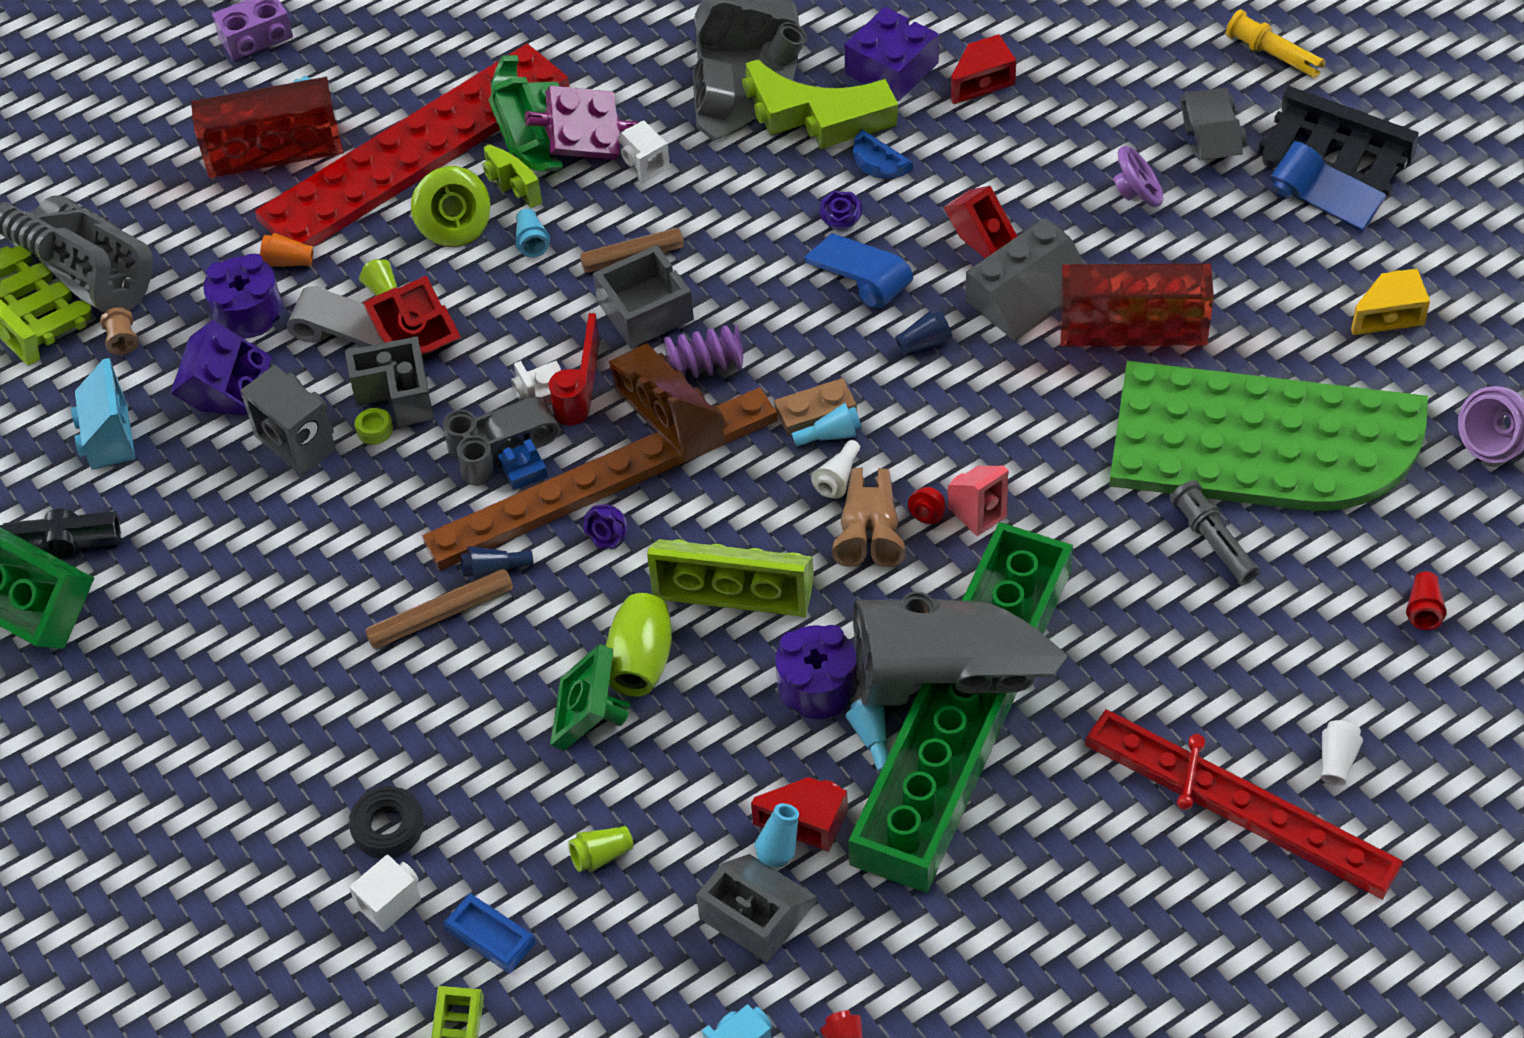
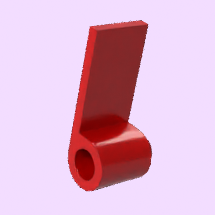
M596 313L588 314L580 369L558 371L550 378L548 383L553 415L557 422L562 425L572 426L580 424L588 417L590 412L600 346Z

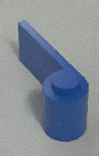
M1297 141L1292 143L1270 177L1274 183L1272 188L1285 198L1294 196L1363 232L1386 198L1385 193L1325 164L1322 156L1317 151Z
M833 233L804 257L807 264L856 280L860 298L871 307H884L913 281V272L907 262L901 257Z

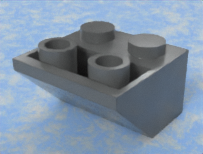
M751 854L722 863L696 894L700 920L767 963L818 901L816 895L770 866L765 865Z

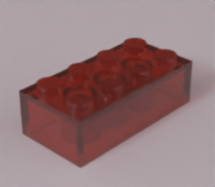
M327 76L191 101L194 131L209 178L344 153L339 123Z
M1211 263L1062 264L1059 303L1060 346L1208 345L1214 300Z

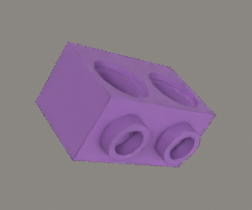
M245 0L212 13L218 38L233 61L293 38L288 14L279 0Z

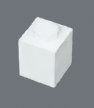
M388 854L349 886L356 907L382 932L387 930L421 900L416 885L419 881L416 873L408 864L402 862L399 865Z

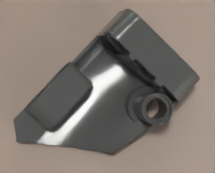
M702 0L694 16L698 58L693 74L696 126L712 141L732 134L757 120L754 110L755 102L752 97L747 98L742 85V79L746 78V63L759 59L775 73L793 81L799 53L807 41L806 32L799 25L798 9L794 2L790 0Z

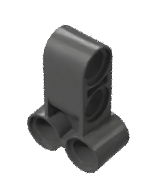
M541 397L528 398L477 418L467 410H456L447 414L443 421L448 452L451 456L458 459L461 477L470 485H482L490 481L494 474L493 465L499 463L498 454L503 453L504 449L509 447L514 449L524 445V441L529 439L532 440L537 449L553 442L560 433L557 421L545 400Z

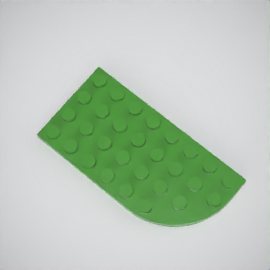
M1127 361L1109 486L1172 494L1182 484L1195 480L1202 487L1201 493L1205 498L1310 511H1331L1358 506L1372 501L1393 489L1408 475L1415 465L1425 437L1428 396Z

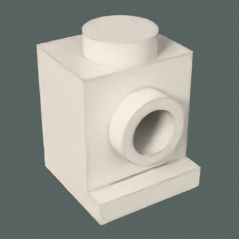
M644 120L621 132L619 143L623 146L621 149L622 157L628 166H634L637 169L638 180L641 183L670 168L668 143Z

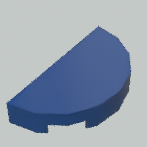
M863 129L856 135L853 157L856 165L864 173L876 178L891 179L904 176L913 171V162Z

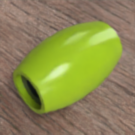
M648 593L632 594L626 598L614 616L609 628L606 646L614 649L609 685L618 693L634 697L647 695L654 688L664 671L671 647L672 625L668 606L661 598Z

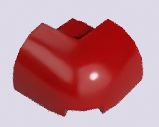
M427 275L402 287L390 289L362 303L384 343L418 336L423 355L461 338L446 306L441 305Z

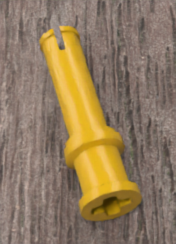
M1242 9L1232 16L1227 25L1225 35L1228 38L1233 39L1236 37L1249 44L1250 50L1254 52L1264 50L1313 79L1317 78L1321 71L1310 66V63L1320 68H1323L1325 65L1324 58H1320L1273 33L1270 24L1266 22L1260 24L1247 17L1246 11Z

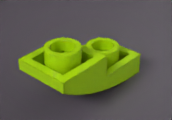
M490 144L483 147L486 162H483L482 166L490 182L495 181L502 192L512 189L517 198L522 197L530 209L542 204L539 179L523 162L498 147Z

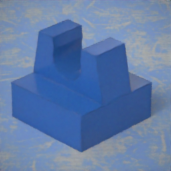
M531 439L524 441V445L514 449L506 448L503 450V453L498 454L499 464L513 490L548 477L547 468Z

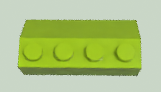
M659 539L648 548L647 558L652 594L664 601L807 617L814 581L812 556H804L799 553L768 552L758 548H733L721 544L689 543L680 539L673 541Z

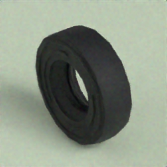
M385 786L375 788L358 799L350 813L349 825L351 836L357 847L369 856L382 859L387 854L393 858L410 851L421 837L424 829L422 808L412 794L403 788ZM386 810L396 811L402 817L401 825L396 831L383 835L372 830V820L378 813Z

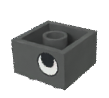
M273 365L240 390L255 437L302 476L336 450L332 436L334 429L327 419L325 411L328 408L325 401L316 392L310 393L303 388L300 380L293 373L289 372L286 374L279 367Z

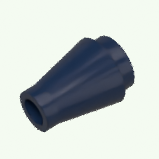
M940 310L933 314L929 311L905 331L896 335L895 339L905 356L911 352L946 344L945 340L952 337V332Z

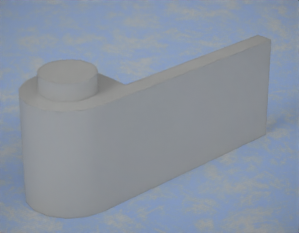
M321 286L306 287L302 290L287 322L288 331L295 338L305 342L318 341L323 331L365 347L384 343L362 303L332 293Z

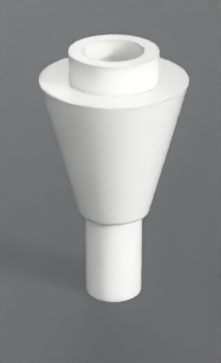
M847 441L839 454L812 473V484L821 495L830 498H840L845 494L852 461L860 450V445L856 441Z

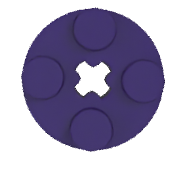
M251 253L246 256L213 263L207 268L203 290L214 321L245 339L266 333L273 327L272 322L278 315L280 319L283 313V302L272 268L263 261L260 255Z
M813 625L787 632L781 637L775 663L778 694L783 704L789 709L792 707L799 711L801 716L809 719L829 718L844 710L845 704L854 697L857 691V666L855 649L851 641L844 635L843 630L836 625Z

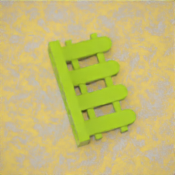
M19 245L11 249L5 246L0 249V278L15 271L18 273L0 281V339L29 366L40 360L38 345L45 343L48 346L55 342L54 337L74 327L78 330L85 328L86 322L92 317L91 305L85 301H75L68 304L67 302L72 299V291L62 282H56L49 286L48 283L53 279L52 272L42 263L29 267L28 265L33 262V254ZM35 289L37 290V292H35V293H33V294H31V295H29V296H27V297H24V298H22V299H20V300H17V298H19V297H21V296H23V295H25V294H27V293H29V292H31V291H33V290H35ZM52 309H57V311H54L38 320L36 319V317Z

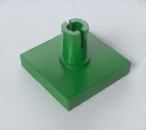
M602 644L597 645L560 677L550 746L565 751L602 719L613 722L617 726H622L629 715L627 709L630 708V703L608 695L614 649Z

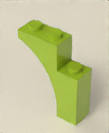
M759 59L746 63V78L742 79L743 89L747 98H753L757 120L760 124L765 123L770 135L805 125L811 138L815 137L820 148L823 149L855 139L861 129L871 134L897 126L898 103L886 79L849 88H821L789 80L769 69Z

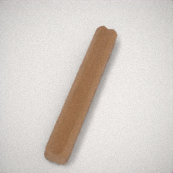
M505 569L496 571L367 627L365 630L367 639L374 649L382 647L510 591L513 588L512 580Z

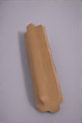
M673 228L586 251L580 255L581 264L585 273H590L606 268L655 245H658L663 253L677 250L684 246L683 236L679 228Z

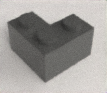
M418 336L345 351L349 379L357 406L391 400L398 427L435 420Z

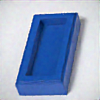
M471 893L465 897L443 922L446 932L508 974L513 971L536 944L533 934Z

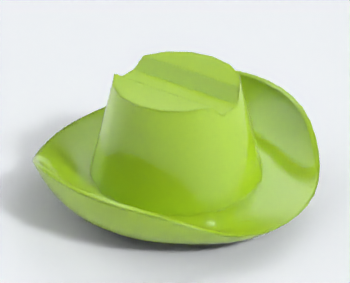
M459 166L438 168L426 175L413 192L411 199L413 221L426 238L439 245L458 247L469 244L483 233L489 221L491 205L487 188L475 173Z

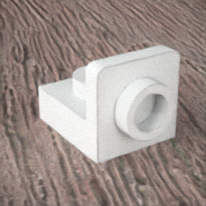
M521 361L514 363L516 377L512 378L511 382L518 399L541 397L547 405L550 404L551 398L548 383L556 372L561 371L557 361L528 372Z

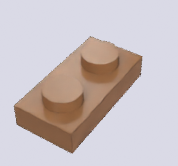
M843 378L774 400L775 410L788 436L792 435L793 432L813 426L816 421L843 403H846L848 409L855 407L857 411V404Z

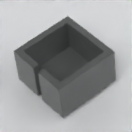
M658 245L593 273L597 302L630 349L694 320L691 290L677 271H673L672 264Z

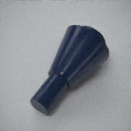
M468 545L467 553L461 554L463 577L470 576L471 582L501 569L508 571L509 568L533 566L534 563L532 550L507 553V551Z

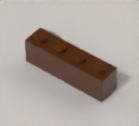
M646 343L609 361L616 391L686 462L725 443L722 426L725 425V419L720 409L716 405L711 406L705 400L699 388H693L687 383L683 373L680 370L675 371L669 365L663 353L658 354Z

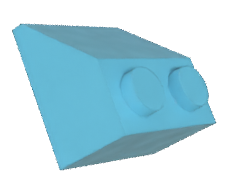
M110 358L103 359L75 390L77 406L71 407L75 428H80V434L75 435L76 448L80 457L86 456L91 470L136 460L127 402Z

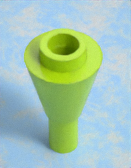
M374 259L363 266L359 275V281L376 296L395 287L397 288L391 264L388 260Z

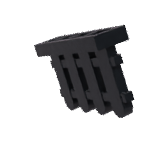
M1288 86L1283 94L1282 112L1278 111L1274 117V122L1278 123L1270 139L1263 137L1259 143V149L1263 150L1262 161L1264 165L1270 168H1275L1279 165L1300 132L1310 135L1306 145L1317 151L1323 160L1332 144L1341 146L1343 148L1335 162L1332 163L1324 160V163L1385 193L1389 197L1393 190V185L1389 184L1397 167L1404 169L1407 163H1411L1416 154L1419 132ZM1364 156L1375 159L1367 175L1356 172Z

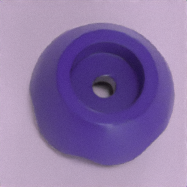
M835 190L821 200L819 215L828 227L836 230H845L853 227L862 216L863 205L854 193Z
M608 504L595 505L584 515V533L591 537L598 548L615 549L625 541L628 525L624 514L618 508Z

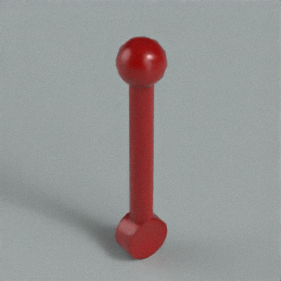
M1199 734L1190 736L1188 741L1191 753L1183 793L1177 799V806L1181 810H1189L1193 806L1191 791L1198 755L1205 747V739Z

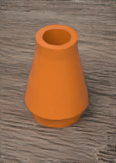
M273 233L272 236H263L260 256L270 267H311L314 246L305 245L277 233Z

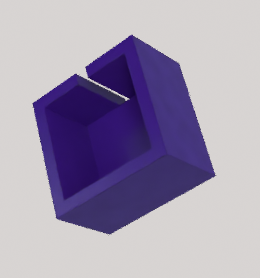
M884 7L844 44L845 74L863 84L886 79L896 101L899 102L939 63V33L915 21L909 25V18Z

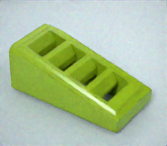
M438 986L431 1038H478L484 1000L482 990ZM449 1005L469 1006V1014L448 1012ZM446 1021L468 1023L467 1030L445 1028Z

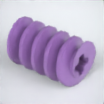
M737 324L735 325L734 335L728 326H722L719 338L712 328L707 329L705 340H703L698 331H695L692 334L691 343L688 342L684 334L678 335L677 346L674 345L670 337H664L669 365L675 371L680 370L684 376L686 375V370L690 369L694 378H699L701 367H705L709 376H712L715 364H719L722 371L727 373L729 361H733L737 369L742 370L743 349Z

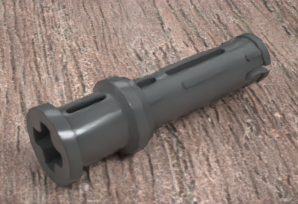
M1192 480L1179 486L1172 493L1170 503L1174 508L1181 509L1189 520L1188 526L1196 533H1201L1240 585L1253 581L1260 573L1259 567L1254 564L1238 541L1222 523L1219 508L1216 504H1210L1201 493L1202 487L1199 482Z

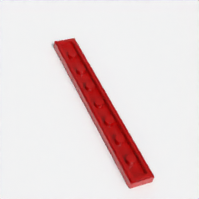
M1105 709L1085 738V746L1182 795L1191 752ZM1198 756L1191 791L1193 802L1382 900L1384 899L1402 868L1403 860Z

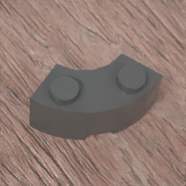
M1228 87L1186 92L1180 95L1185 130L1187 134H1194L1197 145L1192 146V151L1199 160L1243 155V148H1246L1247 145L1246 131L1244 127H1240V121L1234 115L1235 102L1233 95L1228 93Z

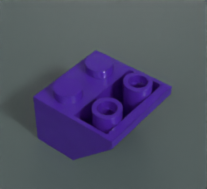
M211 320L189 337L170 393L201 412L248 415L240 390L269 369L272 356L216 321Z

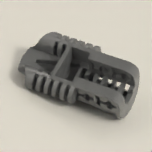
M60 195L46 198L31 212H23L6 201L0 204V235L36 255L39 261L77 297L103 313L115 307H122L130 311L139 304L147 292L153 267L152 252L144 242L120 230L114 223L109 222L73 200Z

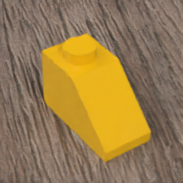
M1418 269L1382 273L1355 307L1351 327L1352 334L1359 335L1425 325L1430 299Z

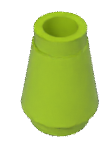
M622 826L619 828L577 833L576 838L568 841V849L578 872L587 870L591 873L627 851L632 850L633 840L628 828Z

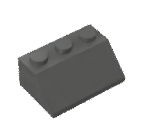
M1045 217L966 271L965 301L1012 340L1016 341L1093 287L1094 280L1071 237Z

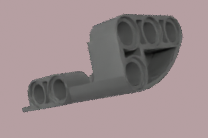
M916 591L905 595L902 600H855L853 606V629L861 699L864 707L901 706L906 704L912 685L918 683H955L958 691L970 694L1020 692L1028 689L1033 684L1035 677H1054L1068 657L1036 628L1005 609L988 602L932 599L929 595Z

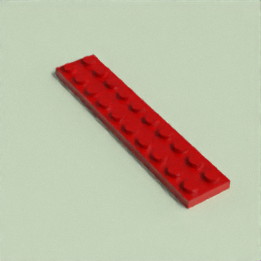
M528 43L509 54L518 56L517 76L526 77L528 83L558 82L561 87H570L568 76ZM499 61L254 210L257 220L271 234L277 233L305 245L316 246L417 183L430 172L444 166L500 131L489 103L491 82Z

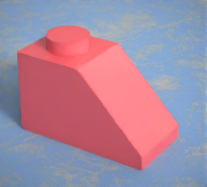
M976 466L966 474L961 473L957 475L948 485V509L977 537L1007 517L1009 470L1004 466Z

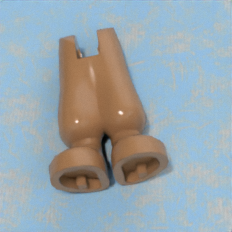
M863 467L851 469L846 502L841 516L843 532L834 540L832 545L833 559L840 565L848 567L857 566L862 563L867 554L866 531L870 529L872 531L871 557L874 563L882 567H895L905 559L906 547L902 539L895 533L898 517L893 500L890 471L878 468L876 487H864Z

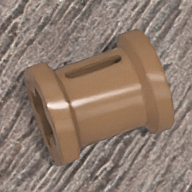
M115 307L109 309L100 319L102 329L107 332L105 340L107 351L114 355L130 354L138 347L139 343L136 333L131 328L134 321L132 313L125 308Z

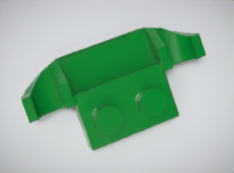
M502 55L492 78L489 103L511 155L517 156L530 169L547 172L559 171L563 165L561 161H552L548 153L550 150V139L545 127L526 126V121L524 120L527 111L545 113L547 107L545 91L550 85L559 86L558 82L528 83L526 77L517 76L518 56Z

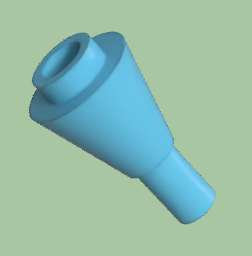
M843 403L816 421L813 426L793 432L792 436L796 447L818 439L823 441L857 438L855 430L862 428L855 407L848 409L846 403Z
M862 699L851 705V710L846 713L845 717L867 749L871 751L877 771L880 773L889 755L886 747L884 706L864 707Z

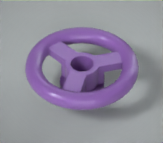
M1122 146L1118 150V161L1123 172L1114 177L1117 189L1128 201L1138 195L1148 205L1152 207L1160 206L1164 200L1163 191L1154 172L1135 149L1129 146Z

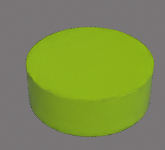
M366 409L355 419L356 433L363 443L370 445L380 444L389 439L393 433L391 416L384 409Z

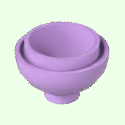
M1499 386L1485 387L1472 393L1463 403L1458 417L1460 438L1467 450L1476 458L1489 463L1509 461L1524 451V398L1514 390ZM1505 415L1511 420L1509 429L1505 427L1503 422Z

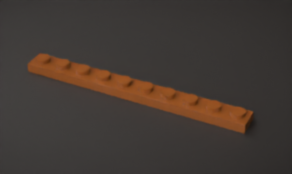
M760 387L717 405L725 419V425L722 426L725 443L709 451L778 421L777 411ZM656 432L422 535L423 542L438 570L441 571L461 562V554L467 553L468 545L491 549L686 461Z

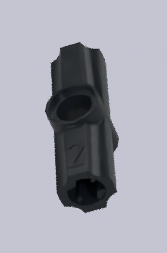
M53 509L45 514L44 519L9 522L0 525L6 531L58 559L70 558L75 555L77 549L118 545L121 542L122 534L117 511L77 515L68 509Z

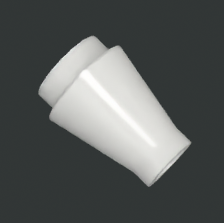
M1335 720L1330 721L1327 729L1322 731L1323 770L1321 779L1324 782L1332 785L1346 784L1347 775L1363 743V739L1360 736L1361 729L1357 725L1347 721Z

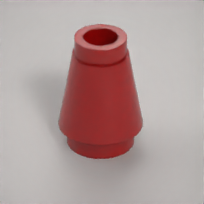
M1424 571L1418 573L1414 578L1406 608V616L1415 628L1433 630L1442 624L1447 615V609L1437 575Z

